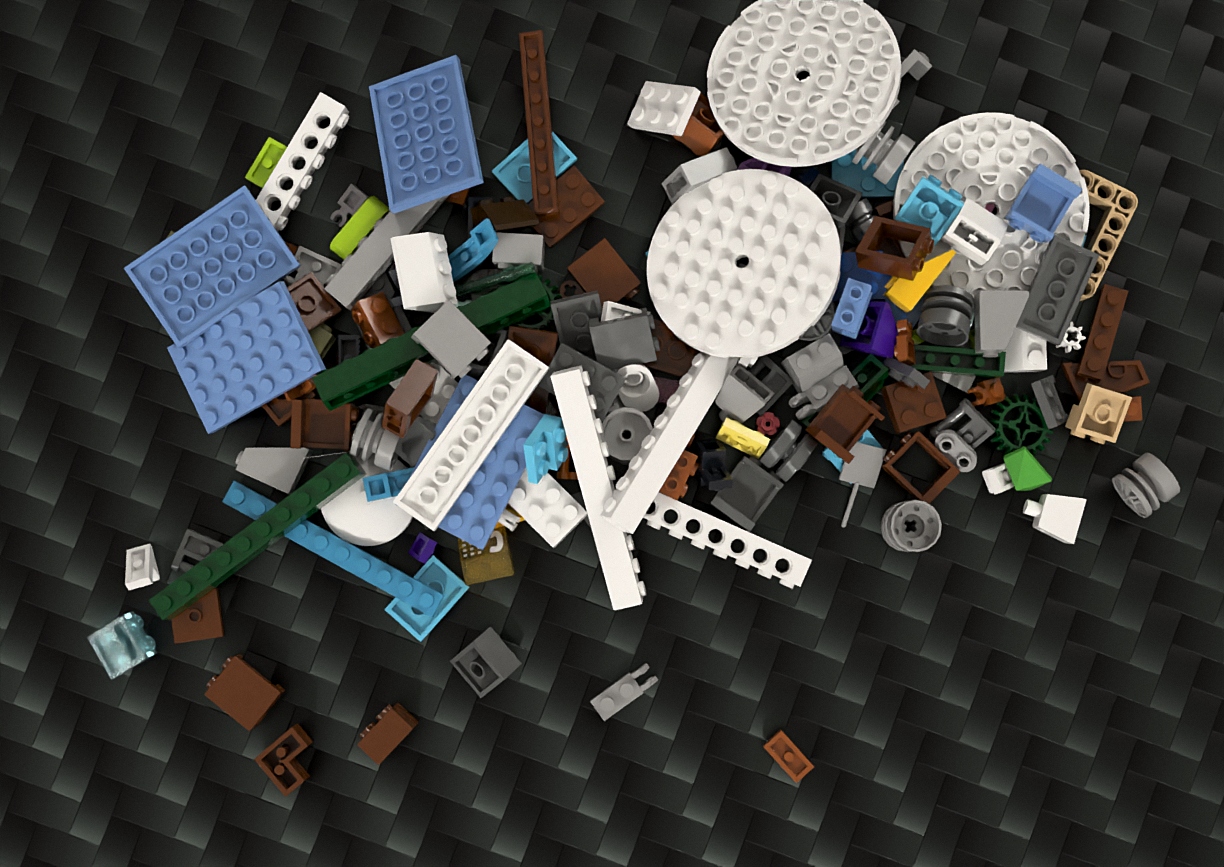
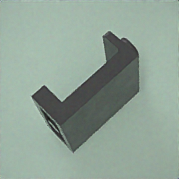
M642 308V313L607 321L599 322L598 317L589 319V329L597 362L613 370L631 364L656 361V352L660 351L658 338L652 337L651 329H655L653 315H648L646 308Z
M746 456L742 457L730 474L733 479L732 488L718 491L709 503L748 532L752 530L755 522L777 492L784 486L780 482L781 478L774 471L766 472L760 467L762 463L753 456L749 458Z

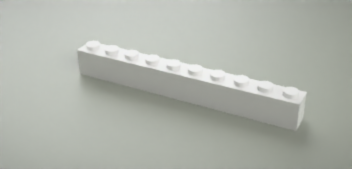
M700 351L693 358L691 368L680 379V386L675 394L668 399L664 412L655 420L654 428L650 435L646 436L642 441V448L631 459L629 469L617 482L616 490L612 497L604 503L603 511L600 514L601 517L623 532L634 533L740 357L722 358Z
M582 365L553 372L551 375L553 388L613 610L640 605L643 602V596L646 595L644 582H639L637 575L640 572L638 559H633L631 550L634 549L631 535L627 536L626 532L621 531L600 516L604 503L612 497L616 490L612 481L616 480L613 466H608L606 457L609 456V449L607 443H602L600 433H603L601 420L595 417L594 409H597L594 395H590L587 386L591 385L589 374L587 371H583Z

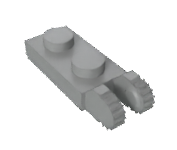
M845 365L806 391L795 395L789 400V405L795 408L810 400L812 404L804 406L796 413L797 418L802 420L815 412H820L842 384L849 389L852 386L858 389L859 385Z
M647 663L632 673L629 672L590 700L604 721L642 695L644 690L658 681L656 676H651L640 686L636 682L635 678L644 674L650 668Z

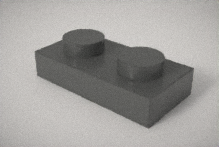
M887 357L883 362V365L890 370L888 374L899 382L902 380L912 388L917 385L925 389L930 382L915 368L896 359Z

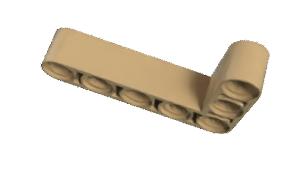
M1079 170L1081 177L1085 179L1089 203L1105 212L1087 247L1088 250L1099 254V258L1095 264L1096 273L1091 274L1085 287L1086 293L1082 295L1080 301L1093 296L1138 204V199L1133 192L1088 170ZM1098 188L1105 191V199L1098 195ZM1120 199L1126 201L1127 209H1123L1120 206ZM1109 220H1113L1117 224L1116 231L1110 228ZM1099 241L1106 244V252L1099 249Z

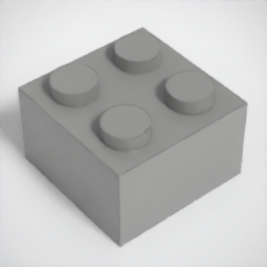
M495 232L499 240L493 249L492 262L496 269H500V273L513 274L514 270L524 271L523 274L536 272L538 275V271H544L545 241L543 235Z

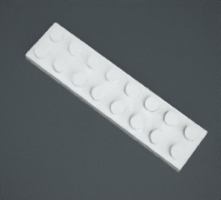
M508 339L393 503L435 531L549 370V367Z

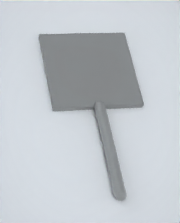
M856 442L849 451L855 457L849 464L844 461L839 480L854 483L841 524L843 528L846 527L859 485L870 488L875 487L883 463V457L887 451L886 449Z

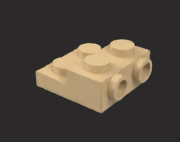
M1087 383L1079 405L1073 404L1065 427L1071 429L1070 434L1077 437L1085 438V435H1090V440L1104 444L1106 440L1116 443L1132 397Z

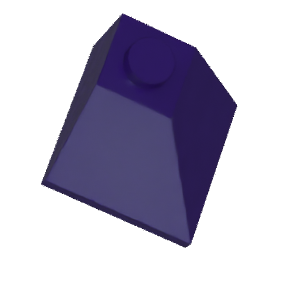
M870 301L856 340L842 335L839 346L866 354H873L874 356L892 358L894 345L897 344L896 336H899L890 304L887 302Z

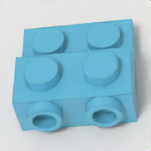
M923 175L894 219L930 228L931 238L936 246L964 206V202L961 200L963 195L952 188L947 191L940 187L942 182L933 175H929L928 178Z
M544 414L523 444L528 482L538 484L549 469L557 471L562 462L567 460L568 448L566 447L568 442L565 439L566 432L561 417Z

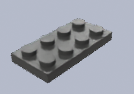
M1055 235L1048 244L1028 290L1029 298L1016 328L1055 345H1061L1099 258V254Z

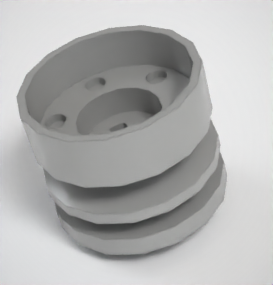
M885 121L865 143L857 148L852 162L857 165L863 156L868 160L862 167L863 170H866L872 163L876 164L873 177L886 185L916 142L903 133L893 141L891 136L895 127L891 126L886 134L881 132L886 124Z
M368 408L355 428L350 456L358 458L362 452V460L366 462L372 453H375L374 464L390 471L399 456L394 451L400 437L382 427L384 413H379L375 419V410Z
M1148 452L1132 463L1133 470L1125 468L1122 470V475L1117 474L1112 478L1113 485L1123 501L1143 518L1150 516L1152 510L1160 508L1158 499L1162 502H1168L1180 492L1179 484L1174 475L1157 457Z
M911 500L895 503L886 510L881 520L883 538L889 546L898 551L920 552L928 550L937 542L941 534L942 524L939 514L933 506L924 501ZM905 522H910V523H911V524L909 525V528L911 529L910 531H905V529H906V527H907V526L904 524Z

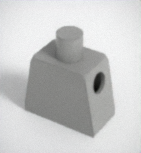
M738 364L727 376L715 400L716 405L722 409L719 412V417L723 422L727 417L743 423L760 410L775 393L743 366Z

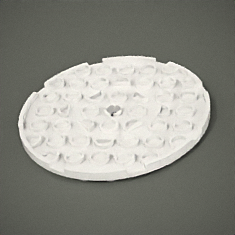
M758 0L741 12V16L731 26L728 25L713 49L707 70V95L716 122L727 138L739 149L756 159L790 167L826 163L857 149L883 125L889 116L900 89L902 70L900 51L895 35L885 18L877 10L864 3L863 0ZM801 71L810 73V76L801 81L797 78L798 73Z
M978 113L960 117L939 127L916 147L903 166L897 181L893 200V219L924 175L928 178L929 175H933L942 182L940 187L947 191L952 188L963 195L961 198L963 202L966 198H969L984 209L986 204L995 205L997 208L995 216L1009 223L1004 217L1033 169L1042 164L1082 188L1081 193L1073 200L1054 232V235L1082 246L1085 233L1088 230L1089 197L1085 179L1081 177L1079 169L1075 164L1076 160L1066 146L1052 133L1032 121L1028 122L1014 117L1015 115ZM1008 224L1001 242L990 259L983 265H979L942 240H939L936 246L934 245L932 252L927 254L924 263L952 249L956 252L931 284V287L942 285L958 287L972 294L973 298L978 291H1028L1049 242H1036L1030 237V233L1023 229L1021 231L1014 229ZM898 240L903 254L908 259L915 244Z
M760 169L725 172L682 195L663 216L653 235L647 258V282L650 296L658 314L668 328L689 346L709 355L722 358L763 356L780 350L798 340L799 336L811 325L814 326L826 311L835 294L840 278L842 255L840 239L834 221L825 205L817 195L797 180L777 172ZM747 257L749 259L748 265L744 268H738L736 261Z

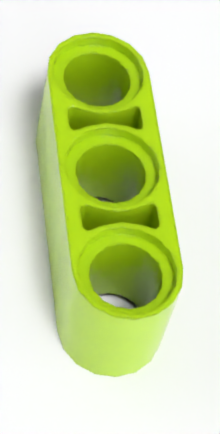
M376 196L368 198L332 240L330 249L343 260L348 255H353L358 250L357 245L365 236L369 237L374 231L373 226L380 218L384 219L390 212L389 207Z

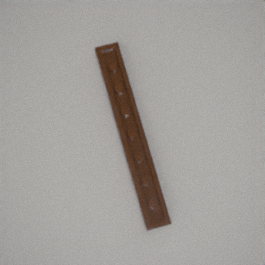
M543 30L519 33L534 214L537 217L559 214L544 33Z

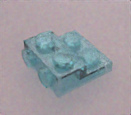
M133 611L117 618L88 637L111 680L157 654L154 649L156 647L154 639L146 635L142 628L144 626L142 618L135 615Z

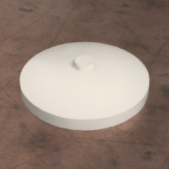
M361 452L356 460L364 469L366 475L323 506L321 511L331 530L343 540L360 546H375L387 543L398 537L408 527L413 516L393 503L397 496L367 502L363 478L408 468L397 459L393 468L390 471L374 464L375 453H372L365 462L362 460Z

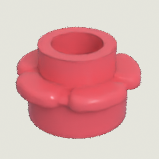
M765 412L756 420L757 430L763 435H774L780 426V421L773 413Z

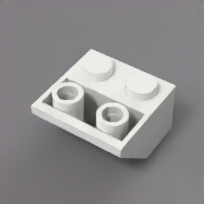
M966 198L964 206L940 240L979 265H983L990 259L1001 242L1008 223L969 198Z

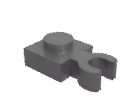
M350 184L337 202L342 207L340 210L334 211L330 219L338 222L342 217L339 227L343 228L370 197L357 186Z

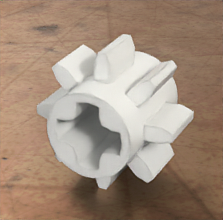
M1070 322L1061 345H1056V348L1065 347V353L1070 352L1072 346L1076 350L1080 349L1079 342L1086 339L1080 332L1082 327H1073V322ZM1068 333L1072 335L1069 342L1066 340Z

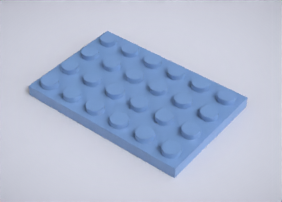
M457 55L369 86L389 209L393 214L484 183L460 59Z
M244 185L127 265L124 270L176 346L181 349L208 331L214 324L220 322L235 307L279 282L301 267V265L253 195Z
M284 281L275 283L238 305L220 322L214 324L208 331L183 348H178L175 343L167 347L208 434L218 431L319 374L321 371L326 370Z
M468 375L460 379L434 429L436 431L434 439L432 441L429 439L410 477L478 382L476 379ZM523 405L438 526L439 528L484 550L526 469L523 444L544 414Z

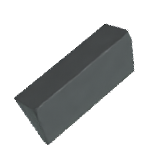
M418 416L404 439L399 438L394 452L414 467L429 439L431 441L434 439L436 423Z

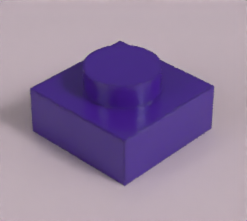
M419 532L408 553L418 561L426 564L433 555L437 542Z

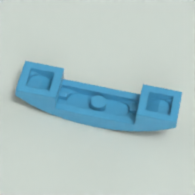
M486 218L471 230L470 234L472 237L448 256L452 268L453 282L477 267L495 248L499 239L490 219Z
M414 467L363 478L367 502L398 496L406 485Z

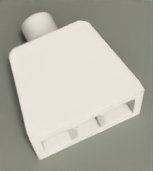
M1041 494L1039 503L1026 500L1023 513L1034 516L1033 528L1064 543L1074 544L1087 499Z

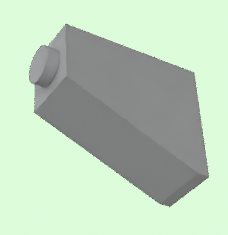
M726 147L681 164L661 184L671 203L674 204L682 195L709 182L712 178L722 175V173L735 171L737 166L734 157Z
M978 291L974 295L975 353H983V357H997L998 353L1006 350L1029 298V291Z
M245 448L236 459V470L287 494H292L301 479L313 450L309 448Z

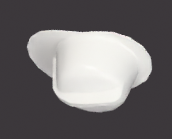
M631 364L618 370L617 373L627 378L619 392L620 399L626 408H634L641 412L653 408L658 402L659 390L647 367L644 364Z

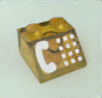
M505 527L494 529L484 550L458 538L460 562L465 585L515 574Z

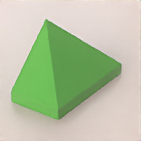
M1025 446L1004 455L1003 459L1016 491H1031L1052 481L1051 476Z

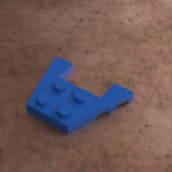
M855 252L842 253L840 278L832 300L840 301L847 280L851 278L872 286L871 292L873 294L871 300L885 299V302L890 304L896 324L898 320H908L906 313L883 295L887 290L884 286L892 276L858 268Z

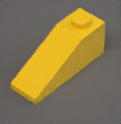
M952 249L925 262L922 271L917 273L913 281L892 276L884 286L887 290L883 295L905 313L911 311L956 252Z

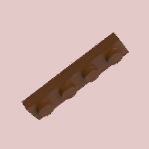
M1107 284L1103 285L1077 375L1098 382L1103 380L1127 298V290Z

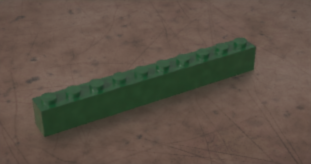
M536 272L523 275L517 281L508 285H502L495 291L487 295H481L474 301L457 308L487 337L550 307L551 304ZM420 327L411 328L407 333L399 337L390 338L384 344L375 348H369L363 354L352 359H346L340 365L323 370L317 376L312 377L321 400L329 412L405 376L416 359L429 364L437 361L420 343L417 344L411 338Z
M345 453L152 597L149 602L162 620L175 618L364 477L366 472L355 457Z

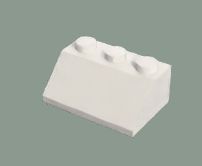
M425 232L390 238L404 309L435 313L448 300L457 305L456 289L453 284L452 268L449 263L447 243L444 235Z
M1015 327L1007 348L1003 351L1006 352L1004 373L1041 372L1047 370L1046 340Z

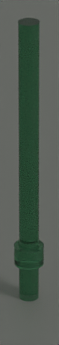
M532 262L517 267L514 265L504 268L502 272L456 286V297L503 281L511 282L517 280L519 276L534 272L535 266ZM403 307V310H404L405 313L414 311V310L404 309V307Z

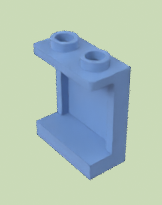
M1039 164L1031 172L1004 219L1008 220V224L1014 229L1020 231L1023 229L1030 233V237L1036 242L1047 243L1055 236V230L1073 200L1081 193L1082 188L1044 165Z
M848 278L831 324L833 332L856 340L873 294L871 292V285Z

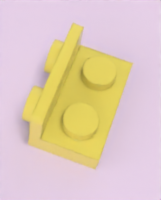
M727 417L716 436V439L757 459L761 457L770 441L761 432L753 431L743 426L740 422Z

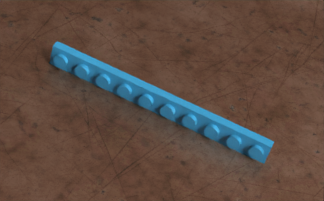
M233 481L222 501L254 520H257L277 505L276 502L237 481ZM307 519L285 535V537L431 617H434L445 596Z

